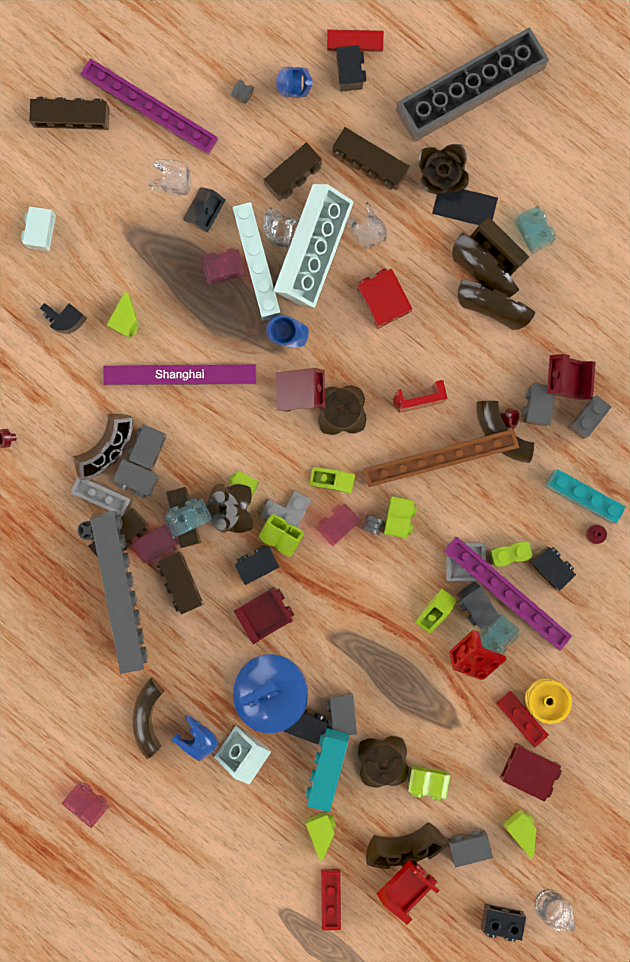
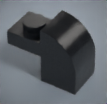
M46 303L40 307L45 312L42 316L52 323L50 327L61 334H70L77 331L87 320V317L70 303L60 314L55 312Z

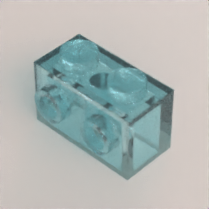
M539 206L518 215L515 219L532 254L551 245L556 240L555 231L551 226L549 227L546 221V213L544 210H540Z
M196 498L185 502L186 506L179 509L176 506L168 510L169 514L164 519L173 538L213 520L203 498L198 501Z
M499 613L500 617L486 628L480 635L483 648L503 655L507 650L505 647L509 642L513 643L519 637L518 632L520 629L503 614Z

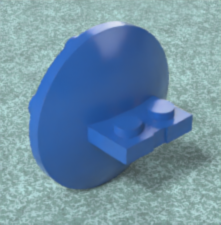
M266 654L253 658L242 667L234 683L233 700L236 711L242 721L255 731L270 734L289 729L301 718L307 705L308 687L302 671L293 661L281 655Z

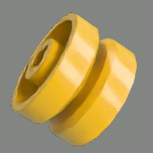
M539 678L533 681L526 689L524 696L525 706L539 721L547 724L559 723L570 713L572 707L571 694L558 681L550 678Z

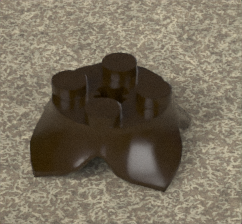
M451 144L442 150H438L435 147H427L421 150L418 163L422 173L421 184L427 192L436 195L447 192L455 193L468 186L469 174L465 170L467 155L463 145ZM439 169H440V170L446 169V170H447V171H446V175H445V174H443V175L440 174Z
M349 385L342 388H325V408L320 409L318 424L322 433L336 435L346 431L355 434L364 430L367 420L363 408L365 396L359 387ZM345 405L347 412L339 414L337 406Z
M218 484L213 487L204 512L218 531L243 533L253 529L252 516L246 510L251 503V487L242 484H234L229 487H225L224 484Z
M390 736L383 741L368 738L360 742L358 747V757L362 764L360 777L365 785L378 788L385 785L397 786L406 781L409 773V768L406 764L407 748L401 737ZM381 759L383 761L387 759L388 766L383 768L380 767L381 764L379 761Z

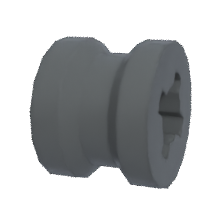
M240 79L235 84L231 96L239 98L242 103L246 104L252 96L254 87L245 85L244 81Z
M366 515V523L361 529L380 535L379 529L384 524V520Z
M84 521L78 526V535L84 540L94 539V535L91 532V521Z

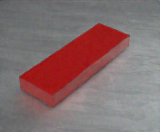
M327 29V51H336V47L359 45L360 51L383 52L384 31Z
M508 691L496 702L499 708L534 748L549 736L511 691Z
M321 869L322 931L341 930L340 869Z

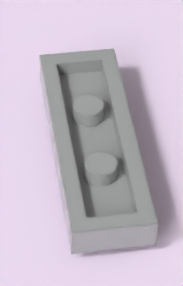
M78 477L70 492L109 511L116 510L117 514H121V516L126 513L132 500L88 479L80 481Z

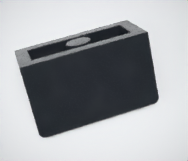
M200 187L183 220L196 225L202 231L208 233L226 199L213 189Z

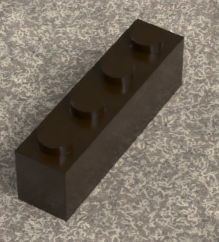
M37 97L36 99H30L29 121L34 128L109 130L110 108L106 101L99 98L90 101L83 98L67 100L62 97L55 99Z
M344 127L333 145V153L338 159L347 160L353 168L365 171L368 177L373 180H380L390 190L394 189L397 191L409 171V165Z

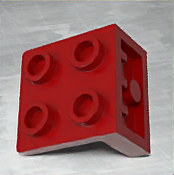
M472 630L449 651L453 670L480 680L487 678L507 660L506 656L483 648L480 634L476 630Z

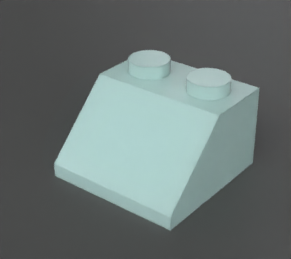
M235 726L214 758L235 779L250 784L271 751L255 737L240 727Z

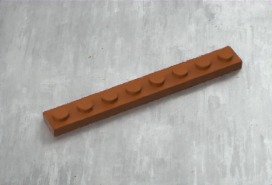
M510 429L364 468L368 487L513 450L519 448L515 430Z

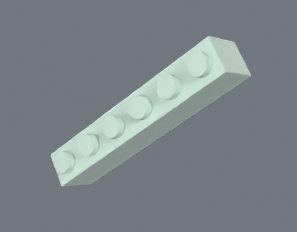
M249 202L234 206L233 211L262 320L266 321L274 316L281 315L276 294L273 292L274 287L252 204Z

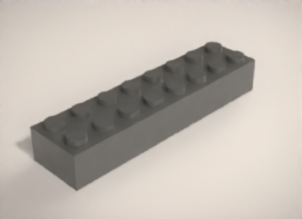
M529 27L398 101L396 111L414 142L542 71L545 69L549 59Z
M116 510L93 514L90 520L120 674L144 670V664L147 663L148 655L146 646L142 647V644H144L143 629L138 626L140 625L141 618L139 609L135 610V606H137L136 592L131 590L134 582L132 572H128L127 569L130 560L128 553H124L126 539L125 534L120 532L123 526L121 514L117 515Z

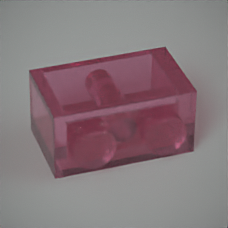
M230 248L224 250V253L217 255L216 253H209L205 255V258H201L208 285L245 276L239 249Z
M339 503L332 510L333 515L329 519L325 516L318 523L319 528L317 530L332 546L361 521L346 503L343 506Z
M164 524L132 544L143 563L149 562L151 565L160 560L159 555L165 552L168 555L177 550L176 546L179 542L170 526Z
M79 782L61 804L92 829L108 809V801L101 795L97 796L92 791V787L87 783Z

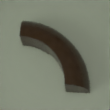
M462 233L455 241L452 249L454 261L466 269L483 287L492 292L495 289L508 295V298L517 293L519 288L510 275L497 266L499 262L489 252L485 253L478 247L479 244Z
M461 280L458 288L460 305L465 309L493 318L511 330H519L531 322L536 313L520 301L516 302L509 299L508 295L494 289L492 292L482 287V284Z
M499 401L476 402L478 422L485 436L509 430L501 418ZM516 436L519 448L501 452L513 460L530 463L533 457L535 442L525 441Z
M108 414L106 430L100 441L89 451L73 456L75 469L80 481L102 474L111 464H115L119 460L132 434V416L127 414Z
M153 677L141 689L133 710L134 736L139 749L147 760L162 746L154 733L152 713L157 700L165 691Z
M427 822L417 831L405 836L389 838L374 835L367 847L366 863L368 866L380 869H390V866L403 867L409 860L416 865L418 861L427 857L429 860L442 852L448 844L440 830Z

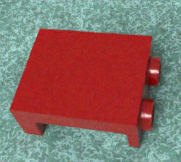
M384 268L376 273L377 276L371 279L370 277L362 279L357 286V290L361 293L375 320L374 323L377 329L411 313L413 309L392 268L389 270Z
M444 380L436 381L433 384L434 394L404 400L401 389L397 390L393 398L395 409H398L399 413L444 403L448 399Z
M410 860L376 893L383 906L406 925L413 920L408 912L431 889L435 893L440 891L435 885L437 883L436 879L430 873L426 875V871L418 863L414 865Z

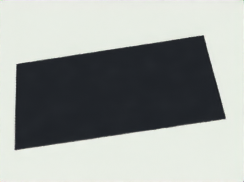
M466 189L455 193L437 194L432 214L480 225L488 217L493 220L498 197Z

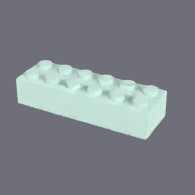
M328 184L312 185L273 292L299 306L315 308L354 201Z

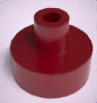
M507 409L505 413L500 414L507 428L514 429L519 422L518 410Z
M7 428L0 429V448H8L11 446L12 441H16V434H11Z
M592 525L587 529L586 537L593 544H601L607 538V531L601 525Z

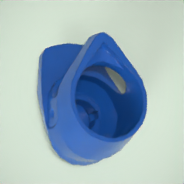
M283 67L276 77V88L286 98L306 97L313 84L308 69L303 67ZM302 75H303V79H304V82H303V83H304V85H303V90H302Z
M277 315L268 322L266 332L269 340L274 344L285 347H302L308 339L309 328L290 316Z
M187 715L186 720L192 726L189 731L194 738L192 740H185L179 734H176L171 740L192 758L201 761L214 751L218 746V741L211 730L201 725L190 715Z

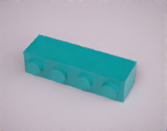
M559 469L553 470L545 485V488L611 524L618 523L626 508L621 503Z
M326 728L325 735L321 734L318 745L321 746V751L316 752L314 764H317L316 770L312 769L309 781H312V786L307 787L305 798L308 799L307 807L330 812L349 742L348 733Z

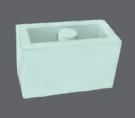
M29 206V210L25 213L24 222L26 223L25 231L23 230L21 234V241L26 248L50 252L56 218L52 210Z

